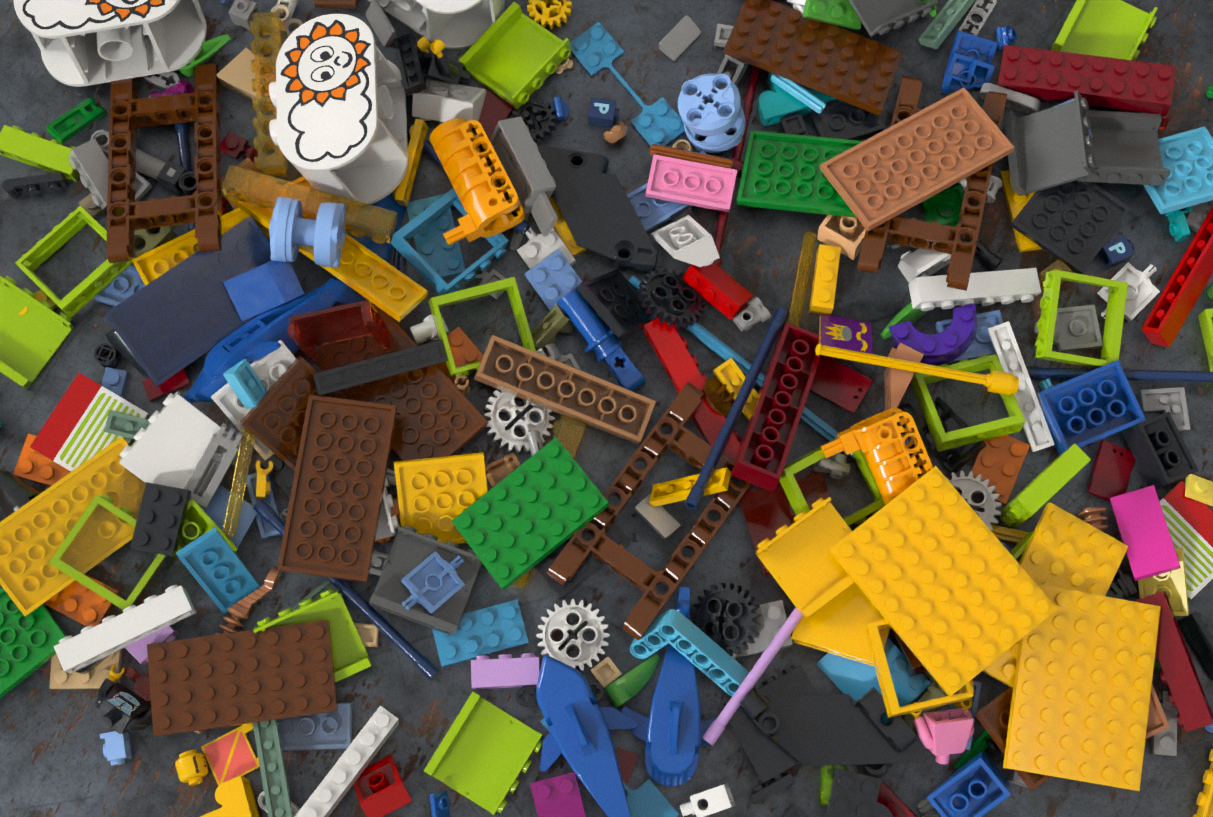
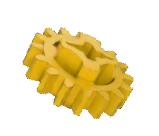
M528 0L527 10L530 12L529 18L534 19L538 24L541 23L544 28L546 25H549L550 30L553 29L555 24L561 27V21L566 23L567 16H571L572 2L570 0H560L561 2L558 0Z

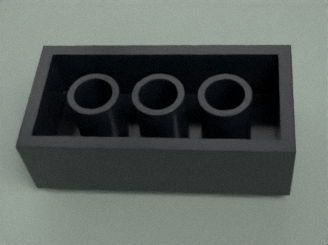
M613 522L607 530L606 536L618 545L622 544L625 546V549L630 545V540L618 525ZM586 531L582 534L583 539L586 541L594 539L592 532ZM573 536L534 566V569L561 601L605 566L603 562L589 554L572 579H568L564 585H561L547 575L548 569Z

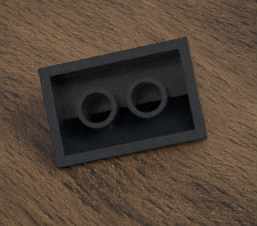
M1170 412L1138 423L1122 432L1148 487L1154 485L1157 490L1199 471Z

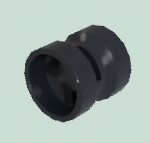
M109 343L100 344L94 352L96 361L104 368L115 369L121 363V354Z

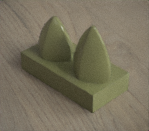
M557 304L531 331L534 346L537 349H543L545 345L550 343L556 345L555 335L558 332H573L571 320Z

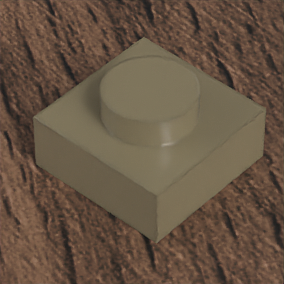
M92 193L78 202L94 219L107 210H102L100 206L94 203Z

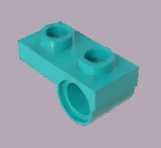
M1193 206L1183 208L1184 210L1179 209L1165 213V216L1169 219L1170 233L1174 236L1176 242L1184 241L1191 234L1185 215Z

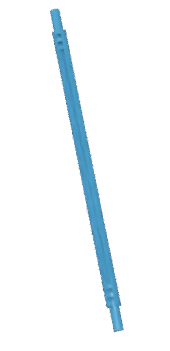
M633 275L629 282L639 289L641 280ZM695 322L693 326L688 325L685 328L725 361L732 358L745 376L747 375L751 364L702 325ZM760 372L755 382L760 388L765 378L762 372ZM804 406L800 420L828 442L837 438V431Z

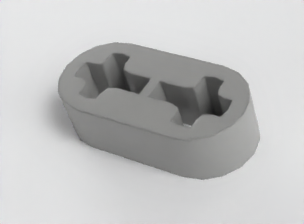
M172 71L157 74L159 78L153 75L151 78L149 75L143 76L148 84L163 91L177 85L180 80L178 75ZM165 79L168 81H172L174 79L175 84L168 85Z

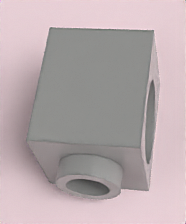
M235 0L228 12L233 24L249 31L253 30L261 15L257 4L251 0Z

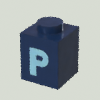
M591 97L588 125L613 128L614 121H618L620 109L616 108V100Z
M1125 235L1104 244L1098 252V256L1107 270L1128 261L1135 254L1133 243Z

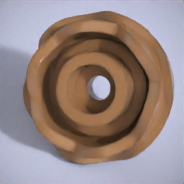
M623 121L609 131L603 133L605 136L603 138L609 143H615L627 135V124H624Z

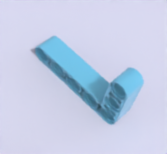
M669 609L655 618L638 641L634 638L630 646V652L633 656L645 659L669 643L730 696L734 695L749 674L726 651L682 613L674 609Z

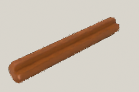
M652 144L650 148V156L655 154L732 169L733 160L657 144Z

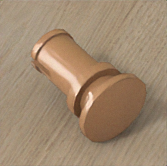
M465 375L457 376L454 384L465 397L471 391V387L468 385L469 379Z

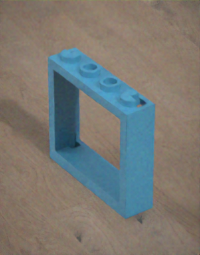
M454 188L394 233L391 244L440 295L459 291L460 285L473 280L478 270L484 271L491 264L493 258H500L506 252L505 247L509 241L502 233L485 237L493 248L447 284L407 241L453 205L463 216L467 215Z

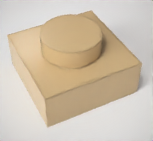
M608 656L590 670L603 688H606L622 675Z

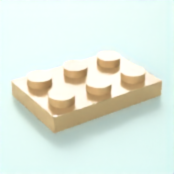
M122 649L110 654L86 674L77 672L70 674L65 672L57 654H55L51 658L49 689H99L105 678H109L108 673L114 663H116L113 671L115 673L121 672ZM119 679V680H115L114 683H115V684H116L117 682L120 683V679Z

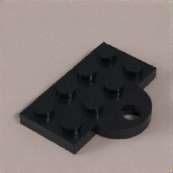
M835 768L825 817H893V815L886 806L877 802L881 779Z

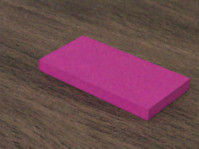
M1154 485L1111 497L1110 501L1123 543L1128 546L1126 553L1135 581L1180 569L1179 560Z

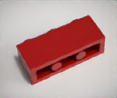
M714 262L702 267L691 264L682 280L730 320L746 307L753 296Z

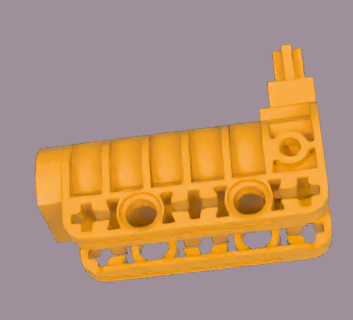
M890 408L864 419L849 429L837 433L838 439L821 446L825 458L842 451L847 455L857 450L864 453L885 505L933 468L912 416L899 408ZM909 437L908 443L905 444L906 438Z

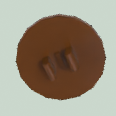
M709 378L704 382L703 386L705 398L713 410L727 417L734 403L732 399L734 392L729 394L725 389L727 385H722L718 378Z

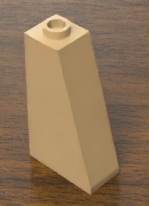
M246 47L216 76L223 87L277 113V108L273 105L269 94V84L276 81V74Z

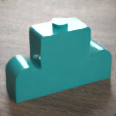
M769 72L767 80L771 91L761 93L757 104V113L762 126L766 127L780 123L781 117L798 112L802 116L810 114L811 108L770 80L773 73ZM799 84L826 104L839 100Z

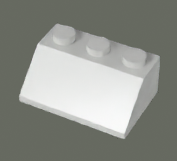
M427 79V89L413 94L412 116L419 117V119L424 121H439L442 124L455 118L478 121L487 89Z
M690 215L651 233L652 237L673 258L702 267L708 266L714 260L720 258L712 235Z
M920 248L913 253L910 250L900 257L901 260L897 267L910 283L916 277L931 276L950 263L951 254Z

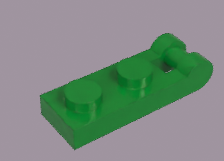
M89 97L47 125L46 129L60 144H63L95 121L102 120L106 116L107 111L103 107H99L92 97Z

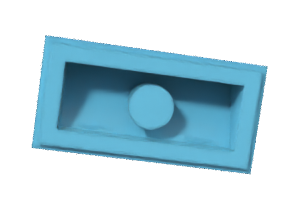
M243 359L223 374L245 408L256 407L267 392L247 359Z

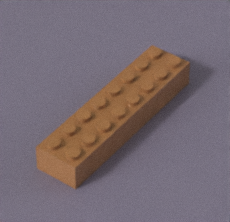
M494 335L491 336L474 380L633 444L641 442L656 401Z

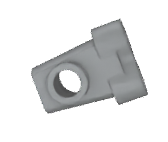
M757 296L748 302L749 305L733 318L734 323L741 331L750 330L754 324L759 321L765 322L771 317L770 312L763 306ZM743 316L749 317L750 320H744Z
M837 453L812 464V471L828 473L829 477L833 479H842V477L849 474L850 464H847L846 455Z

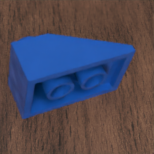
M269 260L223 282L241 321L305 294L290 262Z
M981 751L961 766L926 798L941 817H981L1008 798L1012 793L1013 787L985 752Z

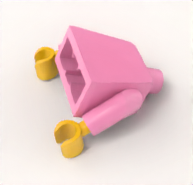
M971 699L955 702L954 706L957 709L923 713V717L920 716L922 710L907 714L914 717L913 724L924 747L936 755L935 761L937 763L948 764L950 754L962 753L968 740L973 735L974 719L972 718L971 711L968 710L972 706Z

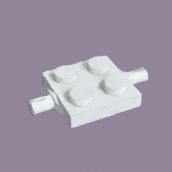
M530 226L529 231L525 233L529 241L517 249L518 254L529 270L558 249L571 266L576 263V260L553 228L548 236L543 237L542 233L536 235Z
M1128 262L1111 279L1128 283L1124 318L1128 322L1160 292L1149 279L1157 271L1156 267L1148 272L1154 266L1152 264L1141 272ZM1103 287L1097 294L1108 302L1109 288ZM1107 308L1101 313L1102 317L1106 314Z

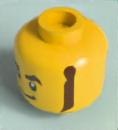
M197 750L181 753L179 759L175 762L179 780L183 783H189V786L202 783V778L208 774L204 754L197 752Z

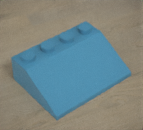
M887 638L884 652L899 707L910 704L931 682L922 673L910 677L907 671L908 660L906 656ZM827 653L816 663V666L843 694H849L855 701L872 687L882 695L874 666L831 653ZM884 714L881 716L880 722L885 726L893 717L888 718V715Z

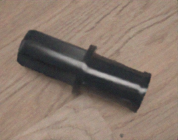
M1121 561L1113 579L1117 580L1125 597L1130 598L1136 595L1138 590L1129 575L1130 571L1126 570Z

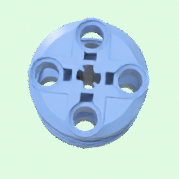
M709 73L697 76L683 83L678 98V109L684 122L687 138L695 149L700 152L718 153L738 145L742 140L746 121L741 107L739 91L730 78L725 74ZM720 86H726L724 89H718ZM690 92H696L694 95H688ZM731 131L736 132L734 135H727ZM706 137L705 140L698 141L699 138Z
M277 197L269 226L271 261L295 262L300 245L314 246L315 264L338 268L345 242V204L321 203L317 219L314 220L302 218L301 200Z

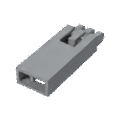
M224 423L221 425L218 433L212 435L183 488L191 491L189 500L194 499L198 504L206 508L237 453V445L243 436V433L239 431L235 439L232 438L235 431L232 427L227 435L224 434L227 425ZM224 449L227 450L221 463L212 459L214 453L221 457Z

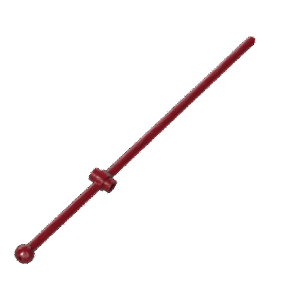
M752 66L743 107L746 121L745 131L741 142L735 146L732 157V169L737 170V174L741 175L744 162L741 161V155L760 73V68ZM720 211L714 238L719 255L729 212ZM721 257L714 260V263L719 267L722 265Z

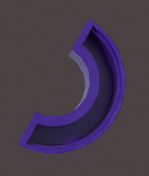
M975 303L953 309L951 325L939 334L927 335L920 333L913 327L910 321L889 326L892 341L896 348L902 343L924 354L920 363L939 365L950 362L962 355L974 340L977 330Z

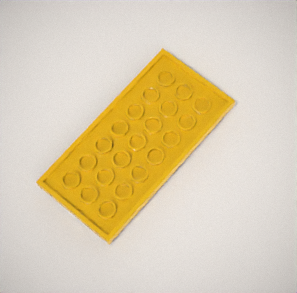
M122 436L0 522V585L24 616H27L75 581L48 562L96 494L98 496L102 494L107 495L114 500L112 505L118 509L124 506L133 512L131 517L137 520L146 483L119 463L122 458L119 454L128 445ZM98 504L60 559L85 574L133 538L135 527Z
M1050 502L1047 503L1019 564L1037 584L1106 596L1128 546ZM1019 641L983 670L986 674L1012 688L1014 685Z

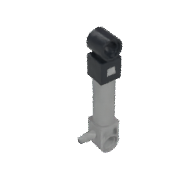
M98 130L92 135L91 140L95 138L106 158L109 159V132ZM136 148V171L159 181L163 187L178 194H181L183 191L185 196H190L197 191L195 172H187L186 168L169 160L164 162Z

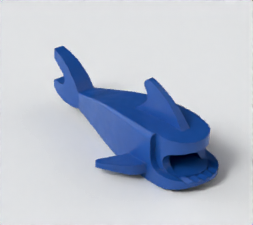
M680 587L673 609L682 613L689 620L691 618L690 588ZM669 644L653 696L649 719L628 707H624L622 713L636 721L637 727L631 729V731L638 740L646 743L644 763L649 776L662 785L678 786L686 783L694 775L698 764L699 749L709 744L702 736L717 717L701 722L695 666Z

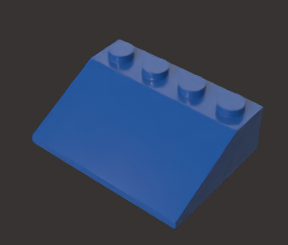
M1118 360L1038 393L1042 411L1058 456L1074 443L1079 448H1083L1146 421Z

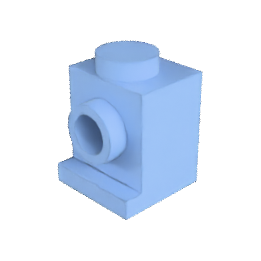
M116 731L100 734V739L105 740L103 754L105 758L107 757V761L111 762V766L125 764V759L132 758L129 731L124 734H119Z

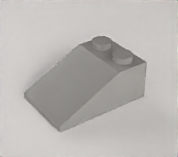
M782 600L759 605L760 607L755 610V613L762 616L757 618L756 622L762 625L755 627V630L759 633V635H752L755 643H747L749 649H741V654L733 652L732 658L738 659L761 654L766 650L787 620ZM735 627L732 630L734 638L737 636V629ZM791 635L780 649L793 645Z

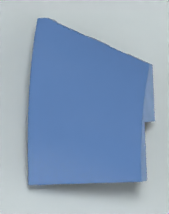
M220 485L216 489L207 508L202 505L200 507L238 548L257 512L253 509V504L240 498L241 495Z

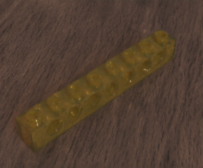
M279 12L253 13L254 21L250 22L251 34H254V40H251V51L255 53V59L251 60L252 72H255V79H252L253 92L256 91V98H253L252 102L253 110L257 112V117H253L254 130H257V137H254V148L258 150V156L254 157L255 169H259L261 177L286 176L287 158L282 153L279 145L274 144L271 135H265L267 131H270V121L277 119V108L273 105L270 95L264 96V94L269 92L270 82L276 81V61L283 45L282 21ZM265 35H270L268 38H262ZM265 54H271L269 57H263ZM266 73H272L270 76H263ZM268 111L273 112L271 115H264ZM274 150L273 154H266L267 151Z

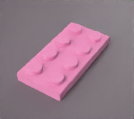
M654 154L645 197L729 212L737 170Z

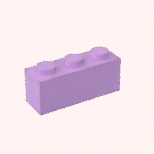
M534 653L521 654V658H512L511 654L498 655L499 659H490V656L485 655L476 656V660H471V683L473 690L537 685L540 673V658L535 657Z

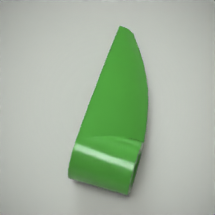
M225 34L203 42L198 55L188 63V66H183L179 69L181 75L184 77L194 76L197 65L205 63L218 53L231 40L229 35Z
M911 301L891 320L880 335L884 339L891 337L889 326L907 321L913 324L928 311H922L921 308L913 309Z
M655 654L604 688L616 708L636 695L649 681L660 659L658 654Z

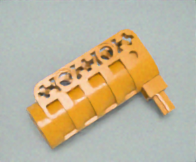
M455 118L437 126L430 134L429 140L467 215L457 219L460 226L443 234L448 245L465 237L468 242H471L480 236H495L520 224L525 218L523 207L480 122ZM471 128L476 130L477 135H474ZM480 144H482L485 152H480L478 148ZM486 158H490L492 162L491 166H488ZM497 179H500V182L502 184L501 187H498L496 183ZM507 192L510 199L506 200L503 193ZM514 210L518 214V216L514 217L511 213Z

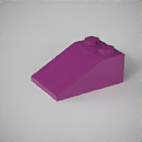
M575 772L530 783L538 817H586Z

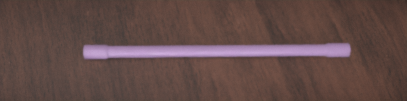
M796 607L717 719L712 722L702 736L712 746L739 708L740 702L749 694L803 616Z

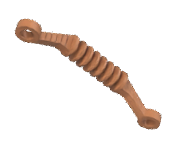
M273 566L263 586L229 607L228 611L232 616L223 617L228 624H220L219 627L224 632L215 633V635L238 632L235 629L236 627L243 628L244 625L239 620L248 619L252 606L273 591L283 571H278L277 567ZM203 730L194 731V732H196V733H198V734H201V733L203 732Z

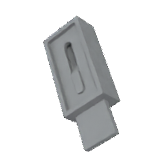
M522 117L500 120L489 141L519 197L524 213H532L543 237L548 236L558 219L549 202V198L556 188L555 180L550 175L546 162L542 159L537 144L533 141L529 128L524 123Z

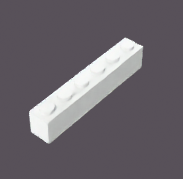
M1036 268L970 273L967 291L947 287V275L916 277L908 284L913 309L921 308L922 311H929L934 309V307L950 309L956 305L966 306L973 303H981L982 306H989L995 302L1010 304L1016 300L1027 303L1033 301L1034 297L1041 293Z
M181 585L170 586L165 589L166 593L162 595H152L137 607L136 605L129 606L123 610L122 614L116 617L111 615L104 618L102 623L95 627L91 625L83 628L80 631L81 634L62 638L59 641L60 644L54 646L63 670L71 674L197 613L186 588Z
M379 706L295 817H329L397 728L399 719L382 706Z

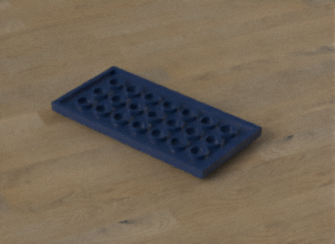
M249 216L222 234V250L204 253L198 250L104 313L105 317L156 386L169 379L211 350L232 332L258 316L256 315L241 321L223 282L271 260L270 242L254 219Z

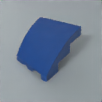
M958 30L946 66L941 92L947 94L962 88L966 90L974 87L980 88L982 84L989 83L995 68L991 61L998 42Z

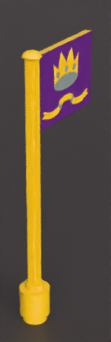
M820 314L819 344L815 348L817 356H830L983 384L987 387L988 392L1003 395L1017 393L1019 377L1014 376L1012 373L992 370L990 374L983 375L874 355L871 322Z

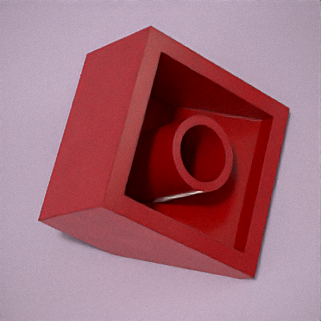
M392 755L366 767L353 784L359 804L367 817H384L392 811L412 802L408 788Z

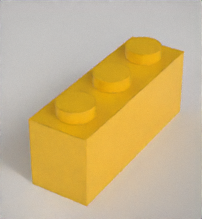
M819 244L816 253L809 313L828 315L832 313L841 247Z

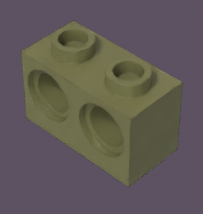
M169 226L157 227L161 228L157 234H152L156 228L137 230L134 232V255L138 257L175 239L177 235ZM141 243H146L144 248L137 249Z

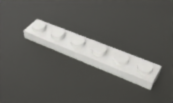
M1009 321L988 328L990 339L1004 372L1012 373L1014 376L1019 377L1018 390L1014 396L1026 421L1023 428L1032 452L1055 445Z

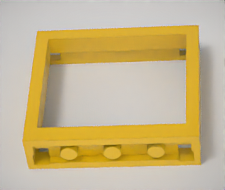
M886 619L865 625L864 631L888 718L968 700L974 696L973 680H970L959 689L960 693L899 707L879 631L892 629Z

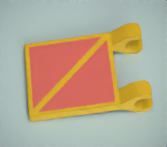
M253 723L243 724L201 746L218 786L260 768L259 759L247 737V733L254 731Z

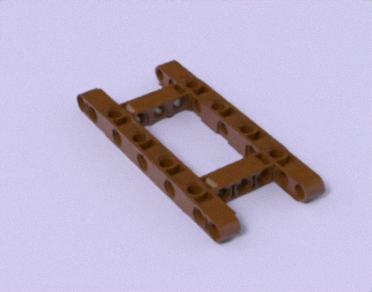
M217 63L197 65V68H195V92L137 99V87H135L134 78L111 81L106 252L109 263L131 261L132 257H134V230L195 223V238L198 240V247L201 253L222 250L220 82L216 76L219 73ZM197 121L195 123V145L197 148L195 179L197 181V191L190 196H171V198L156 200L150 198L147 201L135 202L137 128Z
M902 77L891 126L922 110L918 109L923 84L921 83L922 79ZM988 91V94L985 95L983 110L1000 129L1008 94ZM993 163L981 169V171L979 170L968 176L958 226L951 227L934 221L930 223L916 220L913 217L908 219L895 216L879 225L881 227L877 226L870 231H865L857 270L877 274L878 269H881L887 242L951 254L946 282H948L947 287L967 291Z
M689 382L683 387L603 495L608 502L611 496L618 497L621 502L617 505L609 502V507L577 531L546 573L558 583L564 585L568 579H572L589 554H592L639 588L644 594L625 620L626 623L622 627L624 631L638 641L752 484L744 481V486H737L733 481L737 477L731 475L728 490L717 493L710 501L693 528L684 537L667 564L660 571H654L642 562V558H636L624 549L625 546L622 544L618 545L606 536L609 527L668 448L698 470H702L712 446L684 426L699 407V403L705 393ZM669 427L672 433L668 435L663 434L661 428ZM721 454L714 470L727 467L732 472L735 462ZM642 461L646 464V468L638 469L635 467V463ZM708 514H717L719 517V521H710V519L708 518ZM586 531L592 532L594 539L586 541L583 539L582 534ZM685 548L691 549L693 557H685L682 554V550ZM663 584L667 587L668 592L660 594L656 591V586Z

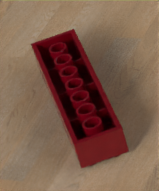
M1004 45L998 86L1036 99L1067 102L1074 99V91H1078L1082 97L1086 98L1089 106L1167 115L1172 102L1177 66Z
M786 322L779 335L731 472L732 476L772 492L781 478L821 355L817 356L815 353V348L819 344L818 334Z

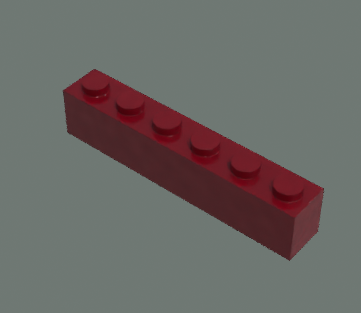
M1166 591L1137 599L1136 602L1161 606L1155 661L1160 662L1162 670L1159 671L1164 684L1168 683L1171 692H1168L1169 700L1172 706L1176 705L1179 714H1176L1180 727H1184L1186 732L1213 724V713Z

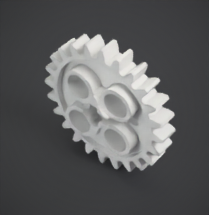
M495 390L493 393L495 398L490 397L488 399L492 405L485 406L484 409L489 411V413L483 415L485 419H489V424L486 427H491L487 434L495 435L493 442L501 441L500 448L506 444L508 445L507 449L509 452L513 447H515L517 453L521 451L522 447L525 452H528L530 449L526 438L528 432L539 431L542 444L545 442L543 437L548 438L550 436L547 430H552L554 427L549 423L555 419V417L549 416L553 411L522 399L524 406L519 407L514 402V399L519 397L502 390L501 393ZM530 404L533 405V408L522 419H519L509 430H505V427L516 416L520 415ZM499 413H506L509 417V420H501L499 418ZM529 415H537L539 422H532ZM514 428H520L524 436H516Z
M961 471L960 477H956L953 472L952 479L949 480L947 478V480L955 489L962 491L961 496L970 507L985 509L984 512L974 511L993 532L991 523H999L994 516H1001V512L996 510V508L1002 506L1000 502H995V500L1000 498V495L992 494L996 487L991 486L988 488L990 480L986 479L982 482L981 474L975 479L972 471H970L968 477H965L963 471ZM976 493L984 495V500L979 504L972 501V497Z
M574 599L571 600L570 605H567L566 601L563 600V607L560 608L555 603V611L552 612L547 609L549 617H541L545 625H538V629L543 631V633L536 635L537 638L543 639L542 642L538 643V647H545L541 652L542 656L549 654V656L575 669L579 666L583 672L585 664L592 668L591 661L594 660L599 663L600 660L597 655H605L601 647H608L609 645L603 641V639L610 637V634L603 632L608 628V625H601L605 617H597L599 609L592 612L591 603L587 607H583V600L580 601L579 605H575ZM572 614L579 617L578 624L574 626L567 623L568 616ZM584 621H587L588 624L577 633L578 640L571 639L569 643L561 651H559L558 648L569 639L568 632H576L578 628L581 626V624ZM556 630L564 634L563 639L558 642L551 639L552 632ZM586 630H592L596 636L594 640L586 641L582 637L583 633ZM571 646H576L580 650L579 655L574 658L569 657L567 649Z

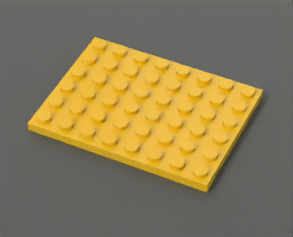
M936 466L829 550L949 697L1058 610Z
M1037 584L1058 610L1019 641L1003 768L1140 791L1161 606Z

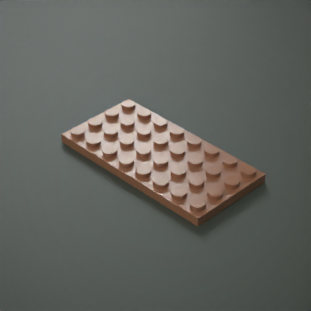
M962 88L820 164V170L865 229L870 231L1009 155L1014 151V146L968 91Z

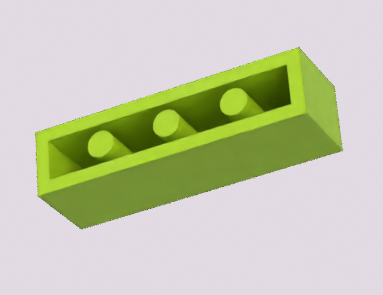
M15 125L12 127L3 126L0 132V155L50 173L62 172L67 179L75 182L78 181L80 173L71 166L68 156L75 146L68 148L55 139H51V141L46 140L38 133H26L25 130Z

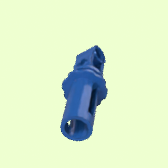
M576 287L557 301V303L586 340L588 347L583 351L585 353L593 351L597 356V361L605 363L620 387L634 392L646 383L645 378L621 349L623 343L615 338L610 327L605 325L594 308L577 290L578 287ZM621 359L623 361L621 367L616 368L614 366L616 360Z

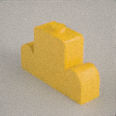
M239 776L220 784L215 791V799L222 805V808L200 816L260 817L250 779Z

